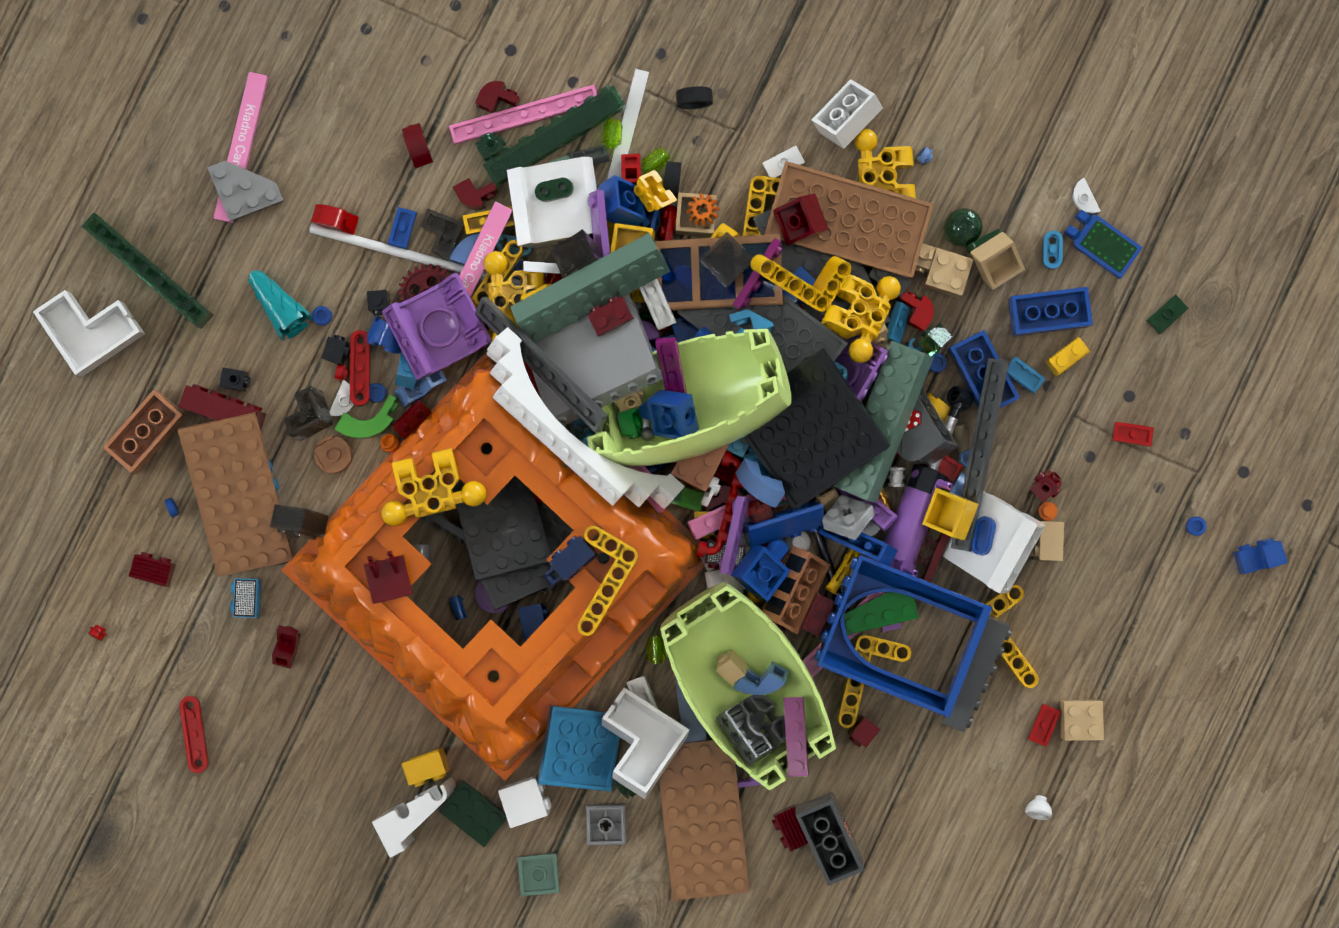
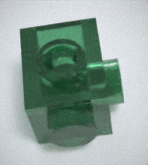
M495 132L484 134L480 137L481 140L475 143L486 163L506 152L503 147L506 143L501 135L497 137Z
M939 323L933 329L929 327L922 333L923 339L918 344L930 356H933L953 336Z

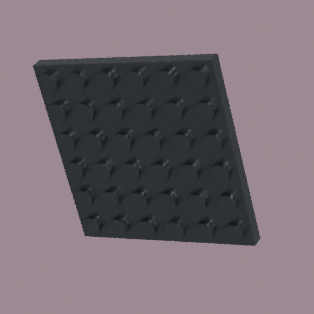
M824 348L787 373L791 391V405L768 423L744 437L773 479L782 481L785 491L784 496L794 510L891 446Z

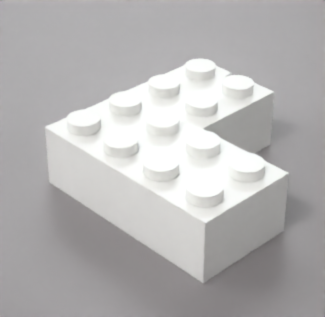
M64 290L33 311L74 374L80 377L85 376L145 335L138 322L132 319L134 316L125 303L119 300L89 319L73 294Z
M623 688L614 701V705H611L602 718L603 727L631 744L614 769L612 778L643 799H646L688 737L689 729L631 691Z

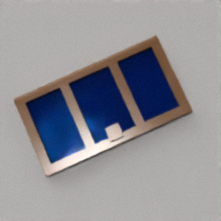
M781 235L655 241L670 269V272L657 279L671 311L734 307L732 304L753 272L750 266L752 258L759 254L764 255L774 237L781 241ZM780 254L778 258L774 257L772 261L782 267V257ZM762 276L760 279L762 283L756 292L753 291L750 295L751 301L748 306L783 305V289Z

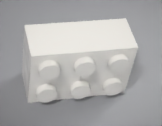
M850 79L815 115L812 122L821 135L844 149L883 107L873 92Z

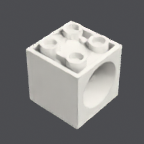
M538 774L504 785L498 790L510 828L548 816L552 805L549 797L544 795L545 785L537 783Z

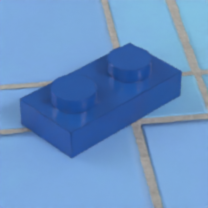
M398 207L388 240L389 245L404 249L408 248L417 212Z

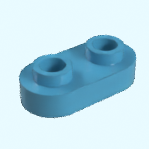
M1052 230L1043 237L1042 263L1047 269H1056L1063 260V237L1058 231ZM1053 238L1055 244H1050L1049 239ZM1049 257H1053L1055 262L1050 263Z

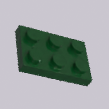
M464 780L439 810L441 814L483 847H485L507 818L505 812Z

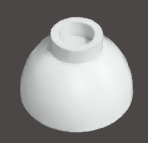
M802 531V535L790 538V536L784 538V542L788 546V553L793 546L806 551L809 550L811 541L805 531Z
M1036 795L1035 799L1030 801L1025 808V813L1031 818L1048 820L1052 817V809L1045 796Z

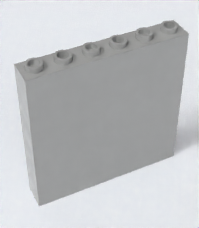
M631 293L623 296V298H625L634 319L598 336L588 316H585L535 343L600 408L619 401L621 398L663 379ZM532 370L541 400L553 416L563 426L580 419Z

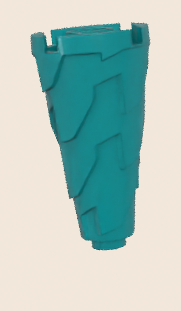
M254 270L249 274L248 283L255 292V296L262 305L265 314L273 324L278 337L281 340H286L285 336L291 339L301 333L308 326L306 320L308 319L311 322V314L263 271Z

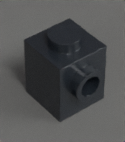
M387 290L367 291L368 311L373 313V315H383L382 311L390 305L389 292Z
M334 335L333 338L328 336L322 359L344 365L345 358H348L350 355V343L345 341V337Z
M222 368L219 387L246 392V388H249L251 383L249 373Z

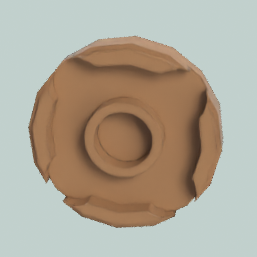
M330 435L324 437L315 446L313 456L315 463L321 470L327 473L336 474L342 472L352 461L351 446L345 439L339 436Z

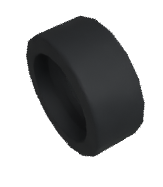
M694 86L677 90V107L689 110L711 106L713 104L712 89Z
M667 161L663 188L670 190L678 198L682 163Z

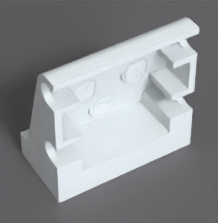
M579 157L507 170L518 246L538 249L558 244L559 241H568L572 238L581 239L590 237L589 234H593L588 197L589 193L597 190L591 157ZM564 177L573 183V193L567 198L542 202L535 195L536 186L544 181ZM562 184L560 186V190H564L566 188L565 184ZM542 189L541 194H546L547 189Z
M983 491L978 519L986 516L995 521L996 529L991 551L987 555L981 556L973 551L951 548L953 537H950L942 556L985 583L986 586L1000 594L1009 593L1046 524L1026 513L1016 510L1012 505L996 496Z
M452 777L448 778L440 787L437 784L416 795L413 801L408 803L404 801L383 812L372 821L390 858L404 851L415 840L412 832L455 791L456 785Z

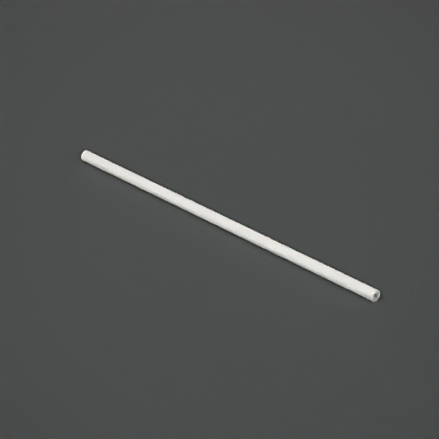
M311 224L309 233L426 265L433 264L434 267L439 265L441 269H447L459 274L464 265L316 224ZM483 271L480 277L481 280L485 278L487 271ZM512 278V283L515 286H520L521 280Z

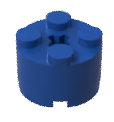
M375 316L367 334V343L381 347L383 345L385 346V351L399 354L401 348L387 321L382 320V317Z

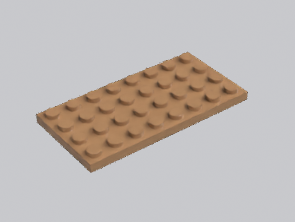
M785 161L764 235L780 234L781 241L785 242L773 210L801 196L815 193L829 230L793 245L837 256L841 259L910 279L913 278L934 206L933 203Z
M256 413L178 429L217 576L220 577L293 560L290 541Z
M713 739L685 742L659 778L673 901L750 892L735 761Z

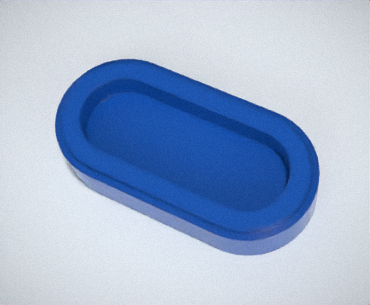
M983 516L976 521L971 549L977 555L984 556L991 551L996 524L990 517Z

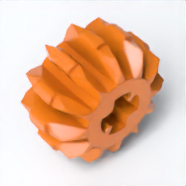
M700 194V200L695 196L692 197L695 203L688 202V206L693 209L686 211L687 214H693L689 217V220L693 221L696 219V226L702 221L703 227H706L707 220L712 225L714 222L711 217L718 218V215L713 212L720 210L719 207L714 206L717 203L716 199L710 202L711 195H707L704 200L703 194ZM706 206L707 213L703 212L701 215L699 208Z

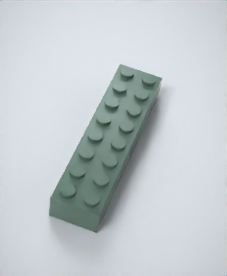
M648 233L510 306L518 326L536 343L591 313L590 310L599 305L603 307L609 304L608 300L615 296L620 298L628 295L632 291L670 272V269L652 236Z
M891 341L886 354L887 359L881 366L865 407L891 446L834 485L836 488L875 503L878 500L934 359L933 356Z

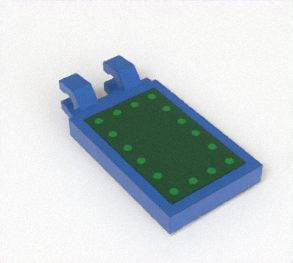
M1081 209L1074 218L1085 225L1083 229L1079 231L1070 225L1064 231V234L1074 240L1073 243L1075 244L1073 247L1112 275L1121 279L1143 247L1097 214L1090 216Z

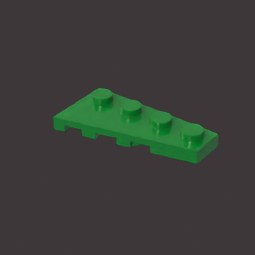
M886 592L844 613L847 635L919 618L915 599L896 592Z

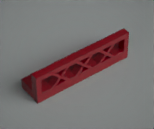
M928 528L914 565L923 563L925 567L924 574L917 576V578L922 577V580L931 583L950 536L940 533L938 539L931 541L928 535L930 528ZM930 544L933 552L930 557L924 559L921 550Z

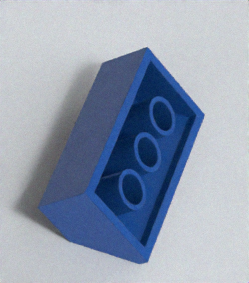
M812 501L803 504L796 510L790 508L744 523L743 532L747 546L752 547L755 544L765 547L764 543L771 542L773 539L783 541V537H798L802 535V531L808 530V532L819 530V526L823 525V504Z

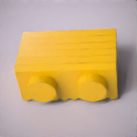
M1077 337L1047 359L1045 364L1055 376H1058L1088 354L1090 350L1081 338Z

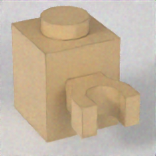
M922 244L915 272L924 274V271L928 272L930 270L936 247Z

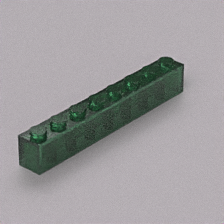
M605 86L599 91L598 95L594 97L591 95L584 99V103L577 107L575 105L569 108L567 114L562 117L560 115L556 116L549 125H542L535 129V133L528 137L526 135L520 138L518 144L513 147L509 145L502 150L503 153L500 155L489 157L483 166L494 184L499 187L508 181L507 170L535 165L625 110L627 107L615 86Z
M93 212L81 226L195 326L202 329L214 316L212 312L100 215Z

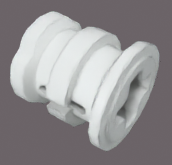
M890 467V475H888L890 483H888V487H905L903 471L906 468Z

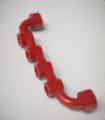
M725 451L721 465L729 467V464H732L737 471L741 462L732 456V452ZM736 471L716 544L714 547L709 548L707 547L708 543L700 541L696 554L697 557L704 558V555L717 554L721 551L724 542H727L729 534L727 530L733 516L732 504L737 496H741L737 494L738 489L743 488L736 476Z

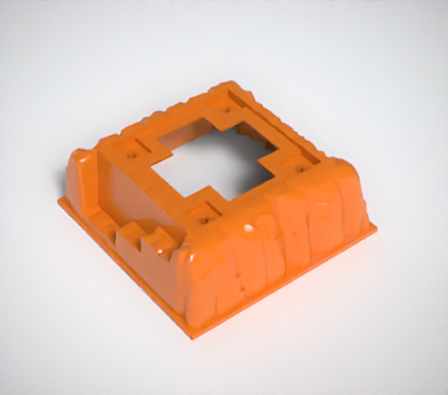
M486 352L431 410L432 413L399 444L398 448L380 464L281 571L506 781L545 739L550 705L573 708L705 565L701 557L696 556L700 540H695L692 533L666 508L663 512L658 513L647 499L640 507H637L625 495L612 506L492 397L502 384L490 374L497 363ZM570 423L564 426L577 439L582 434V430L578 426L574 427ZM485 444L492 445V452L490 454H483L482 447ZM452 448L460 480L464 484L470 481L480 482L486 489L484 502L487 505L516 476L574 530L547 558L548 562L552 560L551 556L560 549L563 551L568 546L566 543L574 536L577 538L582 536L584 538L585 530L590 526L599 527L633 547L638 553L637 562L596 631L589 636H584L578 630V623L616 559L609 555L608 563H600L598 556L603 551L590 543L589 545L598 556L569 581L576 588L521 647L493 620H490L462 648L408 596L373 604L364 564L369 563L367 556L372 555L374 561L389 559L388 551H392L395 557L404 555L411 586L432 565L428 559L403 537L420 518H416L415 515L407 516L406 520L398 526L387 525L382 519L381 511L387 502L396 500L404 505L412 503L411 499L404 497L398 492L392 462L413 458L419 478L425 475H434L436 470L432 453ZM447 473L443 480L447 485H450L454 482V476L451 473ZM427 478L424 481V487L428 490L434 487V480ZM407 483L404 486L406 494L410 495L415 490L412 483ZM431 498L429 500V507H431L438 499ZM595 529L591 530L588 534L591 541L598 540L599 532ZM607 541L606 549L610 552L616 550V541ZM627 550L623 554V558L627 562L633 561L635 557L634 552L631 550ZM622 568L614 569L613 576L615 579L620 580L624 577ZM606 585L602 590L603 595L611 597L614 593L613 587ZM595 603L592 607L593 613L600 615L603 612V606L600 603ZM584 621L582 623L583 631L591 632L593 624L590 621ZM491 670H496L499 673L498 681H492L489 678Z

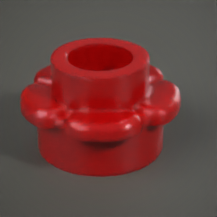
M338 364L334 379L339 380V382H342V379H347L349 369L346 368V364Z
M99 625L89 627L90 631L88 634L95 639L102 641L104 636L107 637L106 629Z

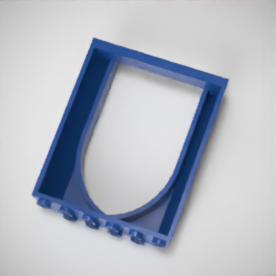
M859 555L858 558L854 557L850 565L849 575H845L841 586L844 587L842 593H838L834 604L837 605L835 611H831L828 616L827 622L830 623L828 629L823 630L820 641H822L820 649L817 650L814 660L817 661V665L950 718L992 607L862 555ZM896 592L975 622L947 695L878 668L866 661L852 646L846 633L844 612L848 607L860 598L873 593Z

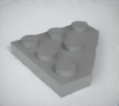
M227 161L207 167L230 222L283 202L281 193L274 181Z

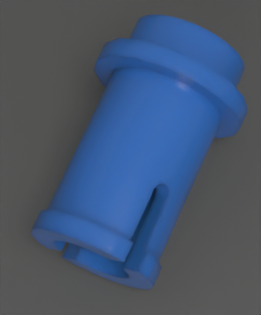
M460 595L449 598V604L452 606L455 620L468 617L462 603L464 599Z

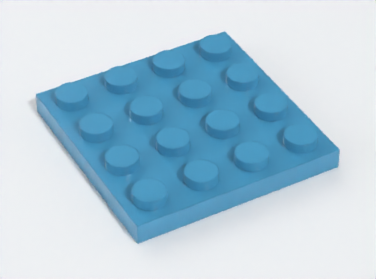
M550 705L537 783L611 791L612 775L615 769L620 737L602 726V718L606 712Z

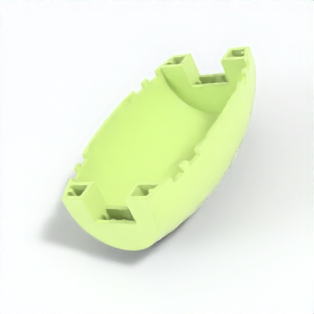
M746 329L744 333L734 334L733 331H728L726 335L716 337L715 334H710L677 343L687 394H692L699 427L697 432L677 439L654 436L651 441H644L642 437L630 439L629 436L622 437L616 415L621 413L616 402H613L601 408L608 417L601 432H596L595 435L587 437L588 447L624 467L651 466L700 456L722 448L752 433L791 405L788 376L779 349L768 329ZM656 350L653 351V353L657 361L658 367L660 369L658 354ZM663 379L642 388L644 393L641 396L643 403L659 390H665Z
M727 582L714 585L696 595L675 610L661 624L660 630L672 670L686 701L697 719L716 744L740 768L742 767L750 774V777L771 790L786 781V773L788 772L786 737L775 751L753 765H747L716 720L719 714L740 703L745 698L752 696V694L737 691L734 689L735 683L730 685L717 674L715 670L717 658L724 652L727 653L732 649L747 664V669L759 676H762L772 661L788 670L786 683L780 689L772 693L763 694L776 703L777 706L773 709L775 711L774 715L779 718L784 715L783 698L804 697L808 759L815 754L821 759L836 749L831 724L822 698L799 654L772 620L751 600ZM764 715L765 723L768 722L769 724H771L772 722L769 720L767 715ZM764 728L760 729V733L764 734Z

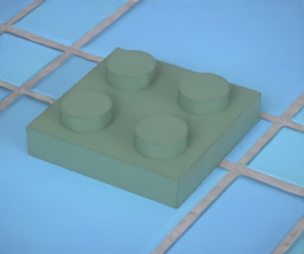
M557 853L517 857L521 896L560 893Z

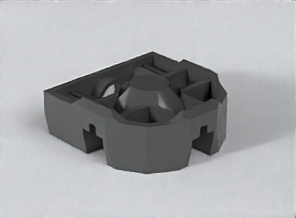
M764 695L747 697L716 717V720L748 766L753 765L775 751L786 737L785 716L783 715L780 718L775 716L773 709L777 706L776 703ZM764 715H767L769 720L772 722L771 724H769L768 722L765 723ZM764 728V734L760 733V729Z

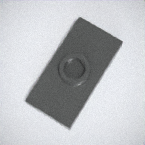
M606 145L569 153L570 159L591 157L593 165L610 161Z

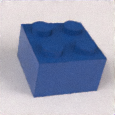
M613 175L599 185V190H604L606 219L612 223L638 226L646 220L644 204L634 193L636 184L616 175Z

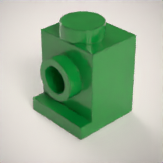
M639 408L616 414L622 437L629 436L630 439L641 437L643 422L642 418L638 415Z

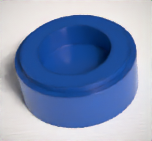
M319 306L314 309L312 318L316 324L325 326L331 322L332 313L327 307Z
M935 353L931 355L934 359L929 370L933 373H939L946 368L947 361L942 354Z
M380 383L371 384L370 400L377 403L382 402L387 396L386 388Z
M166 499L165 504L172 518L178 516L179 510L174 499Z
M1191 517L1187 520L1186 530L1190 535L1199 536L1206 531L1207 525L1203 518Z

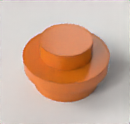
M394 434L384 435L380 441L381 448L388 453L395 451L399 446L398 437Z
M1044 502L1038 508L1040 518L1045 521L1053 520L1057 516V507L1052 502Z

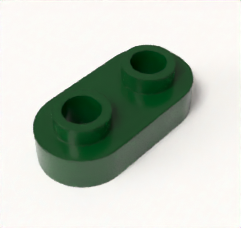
M557 178L539 183L535 188V195L542 202H550L569 197L573 193L574 186L567 178ZM562 184L566 185L564 190H560ZM546 188L547 193L542 195V189Z
M999 229L994 230L965 248L971 254V251L1001 232Z

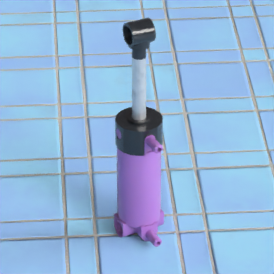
M953 386L947 393L950 409L944 424L951 435L960 413L969 409L974 401L973 394L959 386ZM942 459L934 464L927 465V467L913 464L895 512L898 519L889 527L884 539V543L898 550L890 567L917 577L918 571L915 570L914 564L929 528L923 525L922 522L935 488L942 490L952 489V483L948 482L949 477L938 471Z

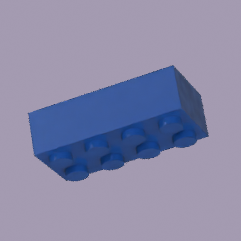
M1088 287L1011 296L1008 299L1013 337L1088 328L1093 325Z
M985 330L947 349L968 391L973 394L974 402L978 409L988 358L999 359ZM1008 374L1006 375L1000 408L1020 398Z

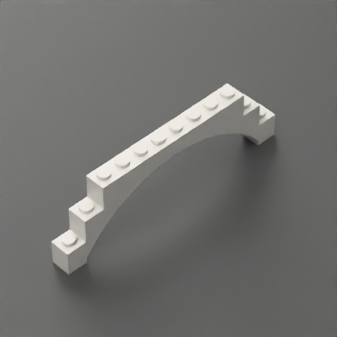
M508 327L496 336L487 350L499 360L490 374L502 385L492 398L612 506L625 495L637 507H640L650 496L665 509L685 487L672 474L668 476L654 475L624 467L583 444L553 416L538 396L523 363L520 348L522 340Z

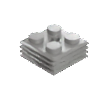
M840 495L822 518L823 528L856 540L875 515L873 505Z
M624 804L586 806L587 845H623L626 843ZM608 820V823H611L608 829H604V826H601L600 823Z

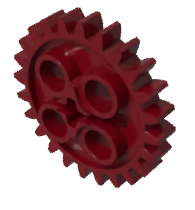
M421 264V270L414 266V273L408 270L409 277H402L406 282L405 284L399 283L403 290L397 291V293L402 295L397 300L404 302L416 296L411 291L415 285H419L420 293L432 288L429 286L430 278L436 277L438 280L437 284H439L451 274L446 276L447 269H443L440 272L439 265L433 269V264H429L428 269H426V266Z

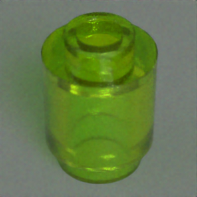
M607 119L604 124L602 143L607 148H617L622 143L623 126L620 120Z
M662 147L655 148L642 159L643 164L641 166L646 173L654 170L658 172L666 165L670 157Z
M662 636L648 637V642H646L647 660H651V664H660L663 659H666V650Z

